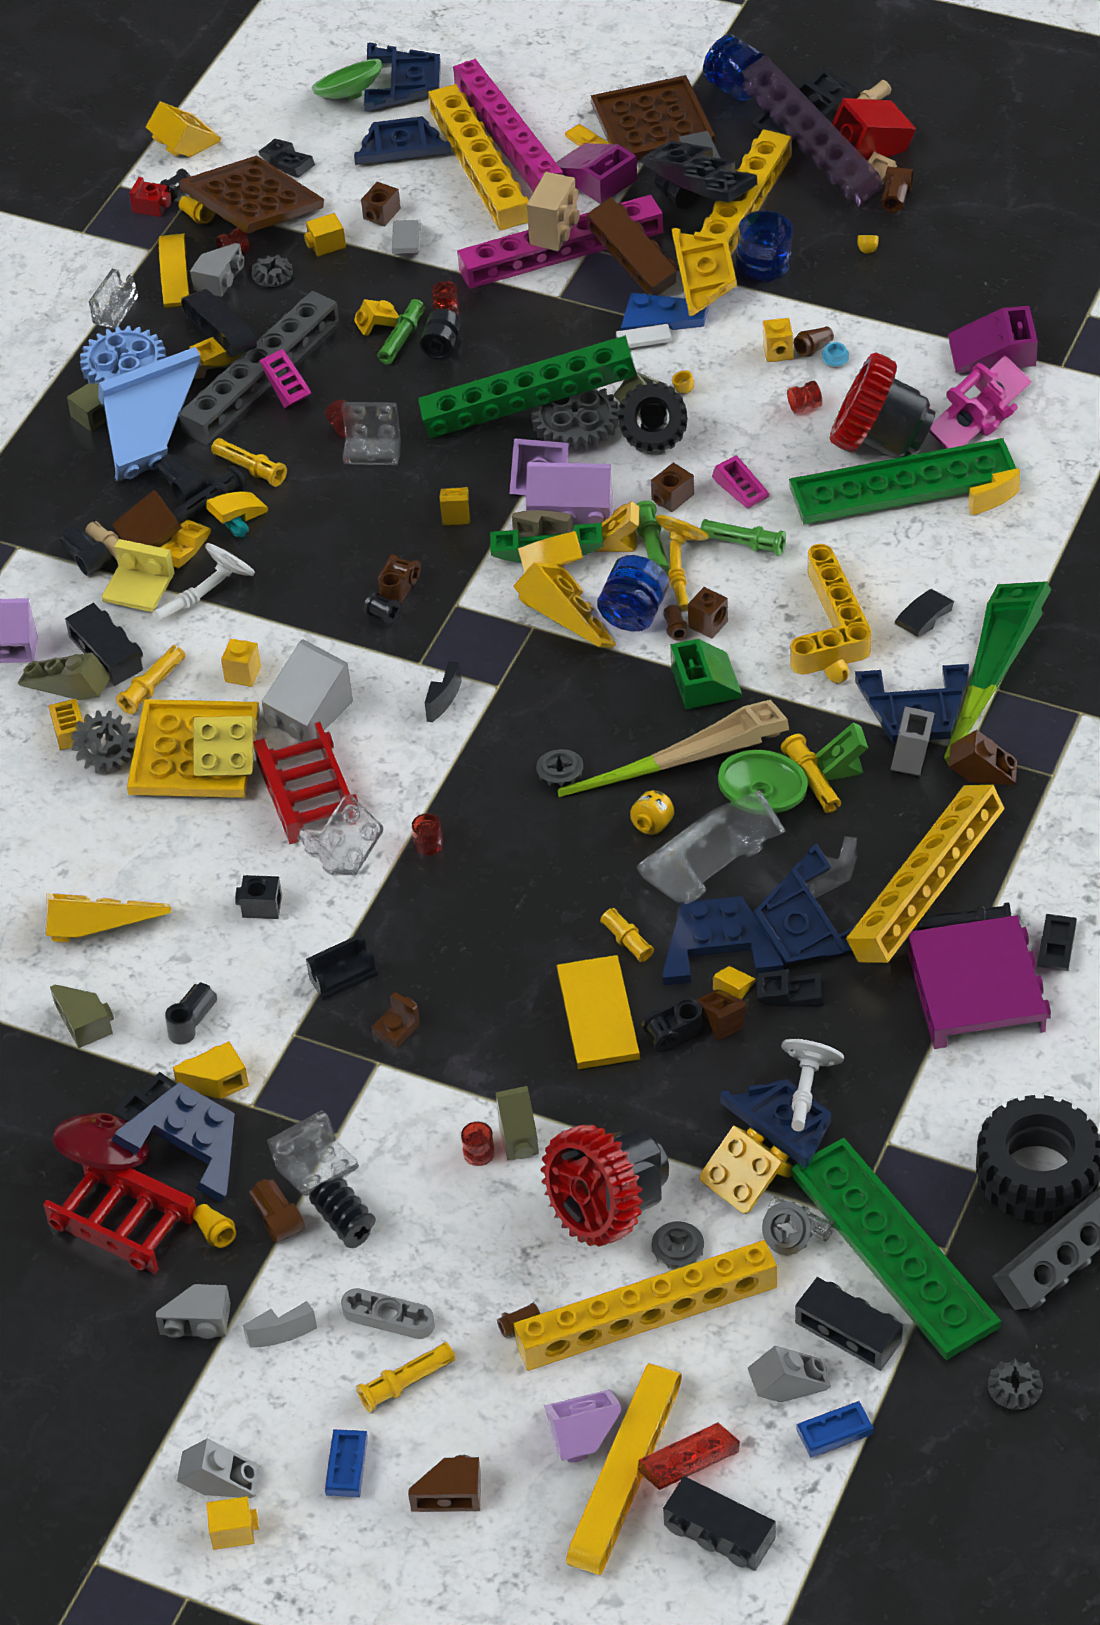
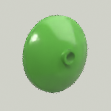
M369 59L348 65L318 80L312 86L314 94L324 98L342 99L348 97V100L357 99L362 96V91L368 88L380 74L383 66L380 59Z
M748 750L736 753L722 763L718 774V785L724 796L736 806L754 813L774 814L789 810L798 805L804 799L807 792L808 780L804 770L787 756L772 751Z

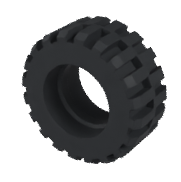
M1035 1095L1025 1096V1100L1019 1101L1018 1098L1008 1101L1005 1108L1001 1105L992 1111V1117L989 1116L982 1124V1131L978 1135L976 1173L978 1174L977 1181L980 1189L985 1191L986 1198L992 1204L998 1203L999 1210L1005 1214L1012 1212L1017 1219L1025 1221V1218H1031L1037 1223H1044V1219L1050 1218L1052 1222L1060 1220L1064 1214L1069 1213L1099 1186L1100 1135L1097 1133V1126L1091 1119L1087 1120V1114L1080 1108L1075 1110L1072 1108V1103L1063 1099L1061 1102L1055 1101L1053 1096L1044 1095V1098H1035ZM1042 1146L1060 1153L1067 1160V1163L1054 1170L1035 1171L1021 1166L1011 1155L1025 1147Z

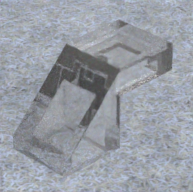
M844 837L839 859L826 857L831 865L830 871L809 882V890L815 898L851 880L856 861L857 838Z

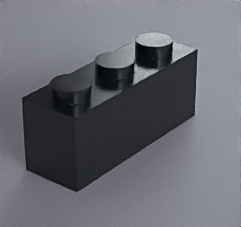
M94 602L65 618L69 638L84 654L92 652L110 674L111 678L109 681L114 686L143 670L141 661L143 653L136 642L132 643L121 626L116 627L108 612L105 610L101 611Z
M816 1277L795 1305L796 1324L879 1371L883 1369L902 1343L903 1324L896 1317L889 1313L878 1311L871 1307L866 1300L860 1297L855 1298L842 1291L837 1284L830 1281L826 1282L819 1277Z
M686 1476L682 1477L663 1507L664 1526L670 1532L696 1541L700 1547L709 1552L716 1551L728 1557L733 1564L739 1567L746 1566L756 1571L776 1539V1521Z

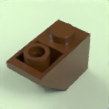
M975 730L950 745L949 768L968 782L1003 785L1016 783L1017 759L980 731Z

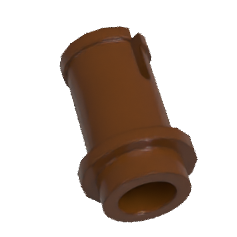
M678 605L667 606L663 613L667 623L666 632L673 640H682L688 634L689 625L684 621L681 608Z
M533 1302L510 1314L507 1312L502 1313V1317L497 1319L500 1332L504 1337H515L514 1323L539 1315L540 1311Z

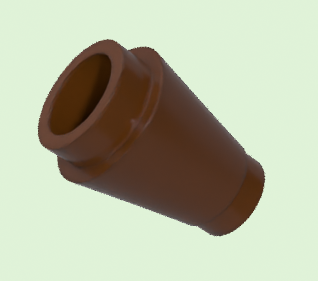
M828 326L801 331L794 338V348L800 356L811 357L829 342L833 341V331Z

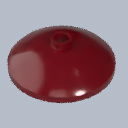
M89 1113L70 1117L57 1125L53 1134V1143L60 1153L77 1163L98 1169L124 1170L141 1165L147 1159L149 1153L147 1140L144 1141L137 1155L111 1141L116 1131L127 1122L107 1113Z

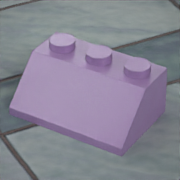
M527 462L526 511L546 510L572 514L573 526L602 523L612 516L611 464Z

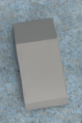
M421 220L393 221L392 254L420 252L419 231L421 230Z

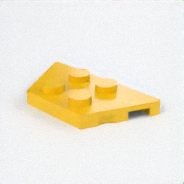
M673 228L671 230L689 316H694L737 286L728 239L718 235L708 236L700 232H695L694 235L681 233L680 229Z

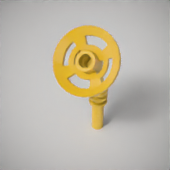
M657 515L656 521L670 533V570L668 571L670 586L674 589L677 605L681 608V612L688 611V598L685 589L687 581L684 569L681 568V545H685L686 540H708L709 535L700 528L682 520L665 515Z

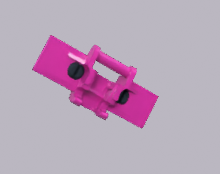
M1006 355L990 370L981 363L976 364L972 368V372L959 385L947 391L946 396L952 405L932 423L929 433L945 449L966 445L978 433L985 436L993 433L1004 419L1011 416L1018 409L1015 403L1011 406L1007 405L1029 386L1032 381ZM975 385L981 393L976 398L974 397L970 400L964 394Z

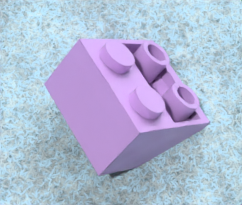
M29 598L0 599V663L34 661L38 635Z

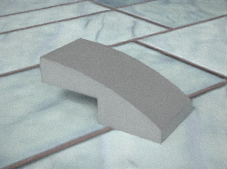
M306 1301L279 1318L270 1309L244 1324L243 1328L246 1342L250 1348L276 1345L296 1339L316 1329L317 1325L314 1310Z

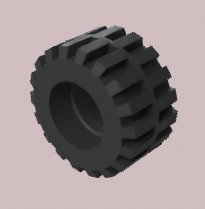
M647 381L646 385H641L640 383L636 385V389L633 391L630 389L626 393V398L622 399L620 403L621 407L618 411L621 432L631 446L636 447V450L640 452L647 451L648 454L659 452L661 454L668 448H674L675 444L682 440L683 433L687 429V409L683 398L679 393L675 392L673 387H667L663 382L653 384V381ZM657 403L663 405L668 410L669 422L661 431L646 432L639 427L637 414L645 405Z

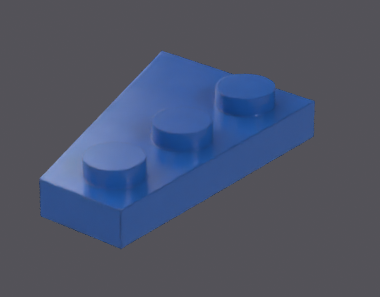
M631 293L622 321L621 331L668 324L672 330L704 327L709 305L694 316H689L686 298Z

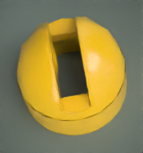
M859 235L857 241L859 249L866 254L873 253L878 247L879 236Z
M684 370L674 374L672 377L674 389L680 394L684 392L686 394L690 393L694 388L692 373Z
M844 659L833 663L824 670L828 679L836 684L846 681L850 672Z

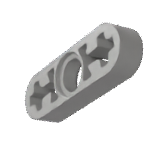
M360 1288L347 1291L341 1299L343 1315L350 1322L416 1339L428 1337L435 1327L432 1310L423 1304ZM357 1302H362V1305H358L356 1309L351 1308V1305L355 1306ZM385 1308H393L397 1311V1314L391 1319H383L379 1316L380 1311ZM419 1318L425 1319V1322L421 1321L419 1326L414 1325V1322H417Z

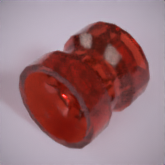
M239 228L232 230L229 235L222 234L215 239L218 249L237 243L241 246L242 254L250 251L247 235Z
M450 281L436 283L431 291L434 300L433 310L440 308L448 309L457 314L459 312V301L457 299L458 288L456 284Z
M816 381L807 382L803 387L794 386L787 389L788 402L794 414L804 412L807 407L813 409L822 406V395Z
M337 400L329 405L326 410V419L334 426V429L341 437L353 436L360 429L361 419L352 410L347 401Z
M424 813L414 818L412 821V833L415 850L423 855L438 853L443 847L440 819L431 813Z
M474 1121L464 1126L461 1131L464 1159L474 1166L488 1164L492 1161L495 1154L491 1127L480 1121Z

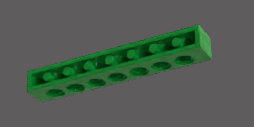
M625 335L418 398L422 420L429 438H434L636 377L637 372Z

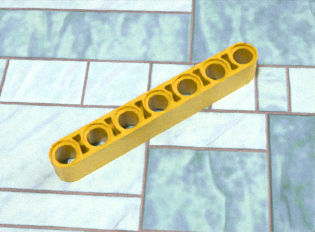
M651 1363L646 1365L571 1540L566 1557L567 1565L597 1575L603 1573L678 1395L682 1373Z

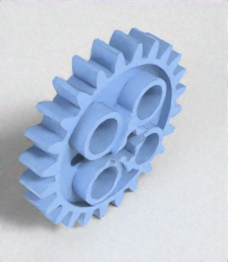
M118 326L116 327V332L112 333L109 329H106L105 336L99 333L96 334L97 341L93 339L88 340L89 346H83L84 353L80 354V366L84 379H88L89 384L99 383L167 358L163 341L158 340L157 334L151 335L150 330L141 333L140 327L131 331L130 326H127L125 331H121Z

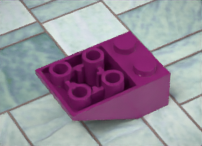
M584 143L556 162L563 171L564 176L575 178V188L600 204L638 180L637 156L616 144Z
M1029 306L1001 308L948 333L955 373L972 372V368L978 363L983 364L990 370L1005 355L1018 368L1036 366L1038 341Z

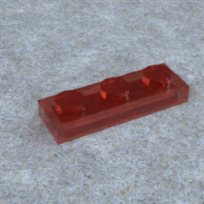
M717 1422L639 1459L637 1471L658 1490H661L680 1481L683 1476L688 1477L738 1453L740 1441Z

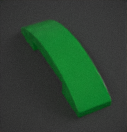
M602 523L574 525V532L577 533L583 556L603 547ZM518 530L490 532L491 556L522 563L518 548L561 534L519 537Z

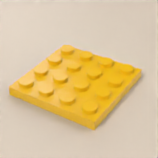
M144 699L127 783L128 795L245 798L249 775L201 777L194 775V717L253 716L258 724L259 702ZM253 733V741H255L256 733Z

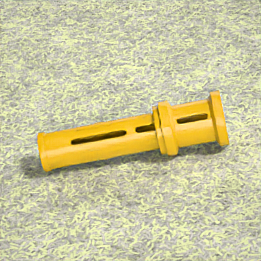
M217 438L211 446V451L214 455H218L249 470L255 478L261 477L268 480L269 484L274 487L279 486L286 477V465L280 462L274 463L264 454L254 455L224 441L222 438Z
M172 645L145 674L135 677L131 681V686L125 692H120L116 696L118 706L127 714H135L144 699H150L154 695V688L185 659L184 651L179 646L176 649V645Z
M802 734L789 736L781 744V751L804 770L808 785L822 805L823 810L826 813L836 811L837 807L833 802L840 807L841 800L837 797L817 766L818 759L816 754L810 752L806 746V739Z
M443 1342L441 1345L411 1360L400 1368L393 1371L385 1369L380 1373V1377L365 1385L363 1383L356 1385L358 1397L365 1409L371 1413L376 1409V1405L391 1397L394 1399L400 1397L402 1390L407 1386L456 1360L455 1354L447 1342Z

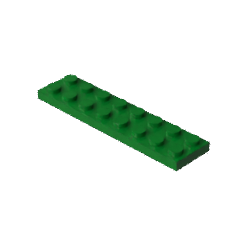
M1004 438L789 478V487L804 525L969 493V488L992 483V474L1016 469V466Z
M845 1138L815 1153L808 1167L804 1168L799 1163L791 1167L793 1179L945 1360H948L1001 1327V1320Z

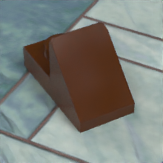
M720 989L696 999L701 1004L703 1017L709 1020L716 1040L725 1038L743 1028L746 1009L744 1000Z

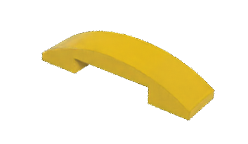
M185 233L159 236V260L164 308L182 306L181 298L189 295Z

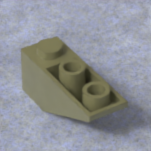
M91 652L43 661H32L24 668V673L19 679L18 684L23 687L71 699L83 700L100 697L111 676Z

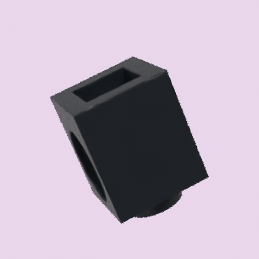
M243 875L241 887H237L235 892V903L241 907L242 918L279 919L282 901L279 876Z

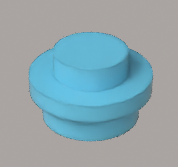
M832 342L823 350L822 360L829 366H842L849 360V352L844 344Z

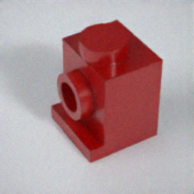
M138 177L129 192L133 213L161 217L165 209L171 204L172 196L168 191V185L145 182L143 177Z

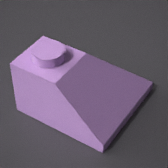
M514 439L510 494L526 495L527 462L568 463L569 443Z
M610 1389L544 1405L556 1450L561 1460L579 1462L587 1459V1454L597 1451L622 1411L620 1403Z

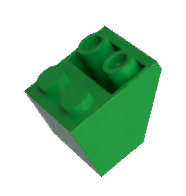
M700 639L670 644L671 669L685 709L742 698V693L727 652Z

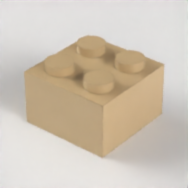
M549 172L544 173L527 203L530 245L559 251L564 241H568L570 230L573 225H577L580 211L576 206L578 189H575V178Z

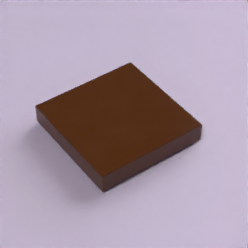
M155 490L112 524L122 540L160 547L183 528Z

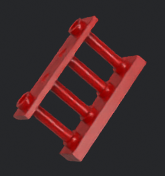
M320 722L315 723L316 739L275 751L273 748L268 749L264 738L253 741L258 767L289 844L301 841L299 829L303 828L304 824L347 812L352 826L358 824L356 812L360 811L356 794H350L332 751L334 748L330 732H324ZM316 750H321L324 757L323 760L285 771L282 769L277 770L275 767L279 761ZM327 770L330 771L333 779L293 792L291 790L285 791L284 789L286 782ZM338 791L342 800L299 813V811L294 812L292 807H295V803Z
M83 1165L85 1177L62 1206L46 1200L43 1204L47 1222L55 1230H65L128 1261L134 1268L138 1270L145 1269L153 1274H156L159 1270L154 1249L175 1222L182 1221L192 1226L195 1222L193 1212L196 1209L193 1197L132 1168L105 1170ZM95 1183H103L111 1187V1190L88 1219L73 1213ZM128 1195L138 1200L115 1232L100 1226L122 1196ZM155 1208L165 1213L142 1245L127 1239L148 1209Z

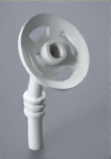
M207 543L205 548L218 563L215 567L217 571L197 587H191L183 591V593H179L176 599L154 610L153 616L159 621L182 608L187 609L200 602V598L223 581L226 576L230 577L232 572L253 576L255 571L229 552Z
M786 1039L782 1042V1049L793 1058L801 1061L800 1067L802 1071L799 1086L792 1100V1109L794 1111L792 1129L802 1131L805 1126L806 1114L811 1109L812 1095L810 1091L814 1072L818 1071L819 1066H833L843 1063L844 1055L838 1050L818 1042L803 1039Z

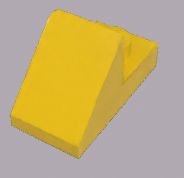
M468 487L441 489L439 498L442 524L445 526L469 524Z
M630 501L602 522L603 547L596 550V552H633L636 550L637 532L635 530L639 525V506Z

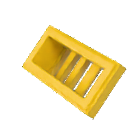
M77 699L48 705L60 750L72 747V743L75 741L71 737L73 731H77L76 724L78 721L83 722Z

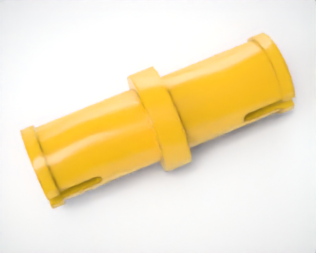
M615 908L608 909L602 915L600 922L616 936V942L620 946H626L639 962H645L652 956L654 948L638 934V928L634 924H629Z

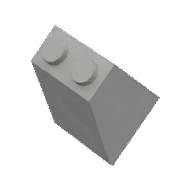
M302 639L262 700L265 721L270 726L287 732L296 740L305 742L316 739L315 723L320 722L323 730H325L353 702L348 663Z

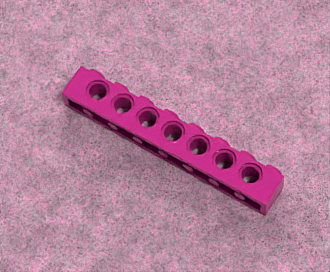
M476 59L453 66L454 83L457 84L461 93L465 92L468 105L474 107L478 121L483 122L487 133L492 137L533 193L545 172L563 175L561 168Z
M652 195L621 203L627 209L628 216L634 222L637 221L641 224L647 237L663 233V213ZM587 213L579 216L577 225H573L570 230L568 241H564L559 251L530 245L529 230L459 249L457 250L459 271L467 286L471 289L603 251L606 248L587 228Z

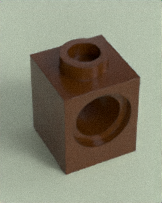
M376 182L361 199L363 219L385 227L401 209L399 189Z
M674 462L651 479L652 500L658 506H662L670 512L675 511L694 495V475Z
M703 587L688 603L689 628L711 639L728 622V598L717 592Z

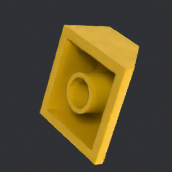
M161 101L146 125V128L153 133L152 138L161 144H166V150L178 157L180 154L192 157L221 140L218 134L194 114Z

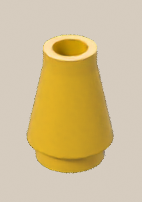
M183 196L179 201V208L198 224H207L214 218L215 212L209 210L196 199Z
M201 1204L194 1210L193 1218L198 1223L210 1245L223 1248L232 1243L236 1236V1229L231 1219L211 1209L207 1204Z

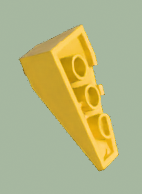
M534 562L513 585L519 593L518 598L526 606L532 607L598 647L613 648L616 645L604 623L597 617L592 616L591 612L594 610L592 604L588 601L585 602L580 597L583 593L582 588L563 565Z
M47 893L46 936H51V941L70 942V937L77 938L171 913V906L166 903L129 900L125 904L121 903V900L105 897L96 899V902L84 895Z

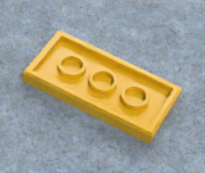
M618 955L557 965V973L578 1070L640 1060V1052Z

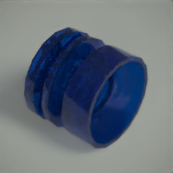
M732 34L724 35L710 47L703 63L705 79L739 101L748 100L762 88L769 72L767 56Z
M764 210L749 213L741 220L738 229L736 265L742 274L751 279L770 281L780 278L788 272L794 235L793 225L789 219L780 213Z
M637 555L623 556L614 563L597 599V608L602 617L611 625L631 632L643 631L650 627L656 616L659 605L669 587L668 577L656 562L646 557Z

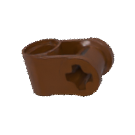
M392 554L378 575V587L381 596L389 600L395 599L402 603L419 578L421 571L420 561L413 560L410 562L399 559L398 555Z

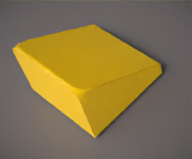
M728 966L714 975L713 990L720 989L743 999L756 982V979Z

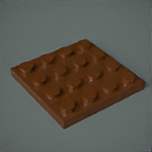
M687 75L591 95V105L608 143L622 146L636 155L637 160H641L642 157L670 140L679 142L680 136L708 131L715 144V135Z
M257 155L180 180V190L247 234L265 227H271L286 220H292L304 214H309L324 206V198Z

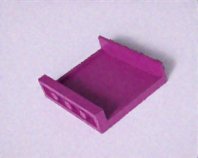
M1018 915L912 931L909 934L907 953L934 1049L947 1047L948 1035L1038 1022L1041 1033L1046 1032V1021L1051 1018L1050 1004L1048 1000H1043V981L1040 975L1036 976L1035 955L1033 951H1028V932L1026 927H1021Z

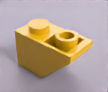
M230 1041L220 1046H214L207 1052L191 1059H186L172 1067L176 1084L181 1082L204 1096L222 1099L249 1086L246 1067Z

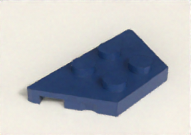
M423 116L379 121L371 124L369 133L364 136L361 142L362 147L360 151L354 154L355 165L448 154L451 153V144L448 140L444 142L440 138L439 131L431 127Z
M789 1080L774 1081L767 1085L748 1086V1092L731 1095L729 1090L720 1093V1103L804 1168L809 1166L831 1123V1112L812 1098L811 1109L806 1114L804 1129L802 1131H795L792 1129L794 1113L792 1100L798 1087Z

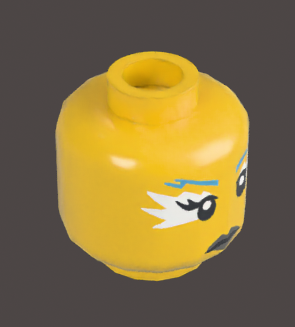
M654 790L647 791L641 795L630 811L633 825L639 831L649 835L660 833L674 816V806L670 798L664 793Z

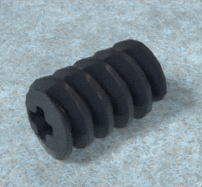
M336 1178L332 1181L320 1183L311 1191L309 1195L310 1203L315 1206L318 1213L322 1214L323 1219L329 1223L330 1228L336 1232L338 1238L343 1241L347 1248H356L368 1239L371 1228L375 1224V1216L372 1213H368V1207L361 1204L360 1197L354 1195V1190L347 1186L348 1184L345 1179Z

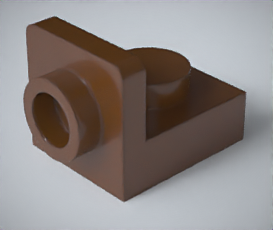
M394 992L390 996L391 1007L372 1026V1034L397 1049L420 1025L417 1004L411 998L403 997Z

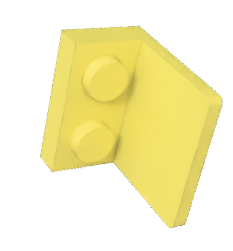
M118 539L114 546L118 568L102 594V601L153 612L175 574L171 551L169 549Z
M253 716L194 717L195 776H244L253 774V733H257V721Z

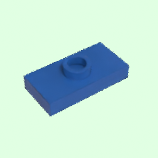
M860 1401L796 1424V1430L810 1458L873 1435V1426Z
M333 1429L325 1484L326 1496L360 1497L368 1441L367 1431Z

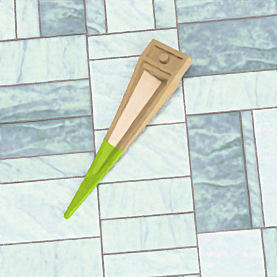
M771 700L743 706L702 731L653 755L608 773L559 788L558 796L562 797L757 746L762 743L761 737L772 738L780 735L783 731L789 730L788 719Z

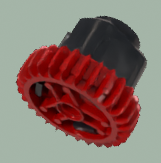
M875 352L870 354L855 377L834 420L829 438L832 444L849 452L856 451L860 444L864 443L893 458L902 457L907 451L915 454L932 426L936 411L929 408L928 398L920 395L919 390L895 379L897 372L895 361Z
M583 1124L557 1134V1136L550 1140V1145L545 1147L547 1154L542 1157L545 1166L540 1171L545 1174V1178L541 1183L547 1187L544 1195H548L551 1204L548 1207L554 1208L556 1212L554 1218L562 1220L561 1228H569V1235L571 1237L577 1236L580 1243L586 1242L589 1246L597 1245L599 1247L622 1239L633 1231V1227L638 1224L637 1217L642 1214V1211L657 1205L662 1200V1186L666 1183L669 1176L668 1158L660 1143L641 1129L624 1134L623 1130L613 1134H605L604 1128Z

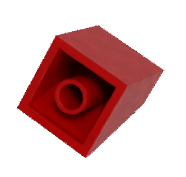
M843 98L825 138V143L849 170H854L858 166H865L874 152L890 157L906 151L916 128L891 100Z

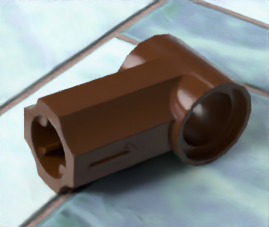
M887 167L881 207L885 208L888 213H897L903 209L907 192H911L913 169Z
M263 1179L255 1184L254 1188L249 1192L250 1199L263 1217L266 1230L275 1244L305 1229V1223L295 1204L288 1203L274 1180Z

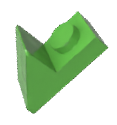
M853 722L816 754L818 759L817 766L826 780L863 774L859 756L868 749L862 727Z

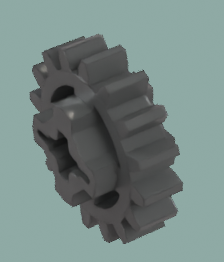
M97 710L95 718L86 714L84 723L77 722V731H73L71 737L75 741L72 743L71 749L72 751H79L76 755V760L84 759L86 761L85 769L93 765L95 766V773H99L101 768H105L107 774H110L112 766L121 770L123 766L122 761L127 763L130 761V753H133L135 745L131 743L135 739V733H128L131 727L130 723L121 724L123 716L119 715L114 719L112 718V711H108L106 716H102L101 712ZM103 734H105L106 745L101 750V739Z

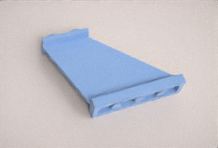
M196 347L99 382L98 399L105 409L117 482L124 479H132L139 473L150 469H157L161 458L167 455V445L179 417L178 413L183 407L196 371L199 370L200 353Z

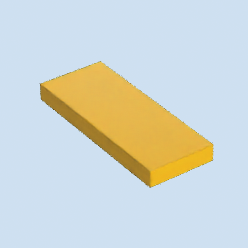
M580 123L565 132V137L578 146L584 143L609 144Z

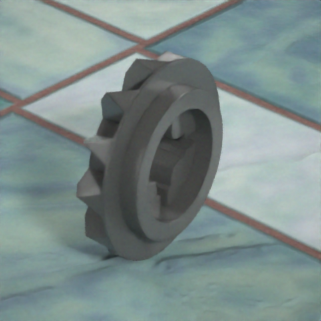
M267 255L266 259L258 258L257 263L252 265L251 274L257 284L274 287L286 283L293 274V268L287 258H280L279 255L275 257Z
M565 749L547 752L540 757L536 765L540 781H547L549 786L558 783L561 788L564 783L573 784L575 778H581L582 770L584 769L582 758L577 753ZM558 764H561L563 767L562 772H557Z
M795 1202L777 1203L764 1216L762 1223L763 1237L773 1251L783 1255L797 1254V1252L807 1247L810 1237L813 1236L811 1232L813 1220L809 1218L806 1209L795 1204ZM791 1220V1226L796 1227L795 1229L798 1232L789 1233L787 1238L786 1231L782 1227L777 1226V1224L788 1223Z
M681 1221L670 1222L661 1226L654 1233L651 1242L652 1252L656 1256L657 1262L665 1263L668 1268L671 1266H679L681 1268L690 1263H696L698 1257L703 1255L704 1239L701 1232L695 1226ZM672 1242L678 1245L684 1243V1251H680L678 1248L672 1250Z
M1014 1358L1011 1362L1007 1363L1001 1361L998 1367L991 1369L988 1378L989 1393L999 1405L1005 1408L1024 1409L1030 1407L1040 1398L1043 1382L1040 1378L1039 1370H1034L1029 1361L1024 1364ZM1013 1375H1016L1020 1382L1017 1393H1014L1012 1383H1009Z

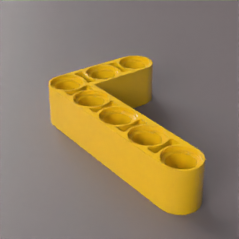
M815 544L808 550V576L833 628L802 635L791 641L790 666L794 672L802 675L825 670L841 659H844L846 664L866 659L871 653V628L832 548L826 544Z

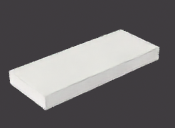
M668 324L616 331L617 338L626 335L630 348L672 342Z

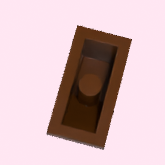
M458 1455L454 1458H443L409 1488L408 1496L411 1512L480 1511L481 1469L479 1457Z

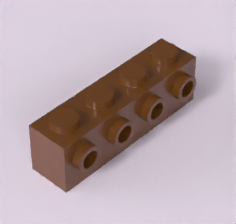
M610 197L587 213V228L646 294L659 295L676 283V264L672 259L666 258L661 253V249L655 240H650L645 235L641 224L637 221L634 222L628 216V211L623 204L617 203Z

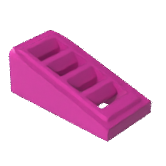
M283 349L259 361L284 409L307 398L311 394L307 384ZM280 359L283 364L272 369L270 364ZM286 369V374L280 377L276 375L277 372ZM291 378L292 383L286 386L282 384L284 380ZM296 387L297 392L290 395L288 390Z
M737 455L715 466L712 478L747 509L769 497V492ZM745 486L750 487V488H748V489H746V490H744V491L741 489V488H743V487H745ZM753 492L757 494L750 499L747 496Z

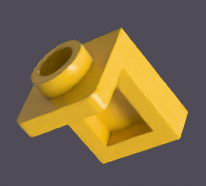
M364 299L360 309L356 312L354 321L361 333L369 336L374 324L395 327L399 315L395 311L394 306L388 301Z

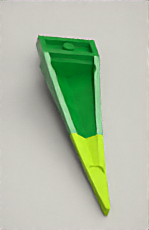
M1047 581L997 584L987 602L980 642L969 686L944 756L948 765L950 745L968 735L1043 614L1041 608L1051 591Z

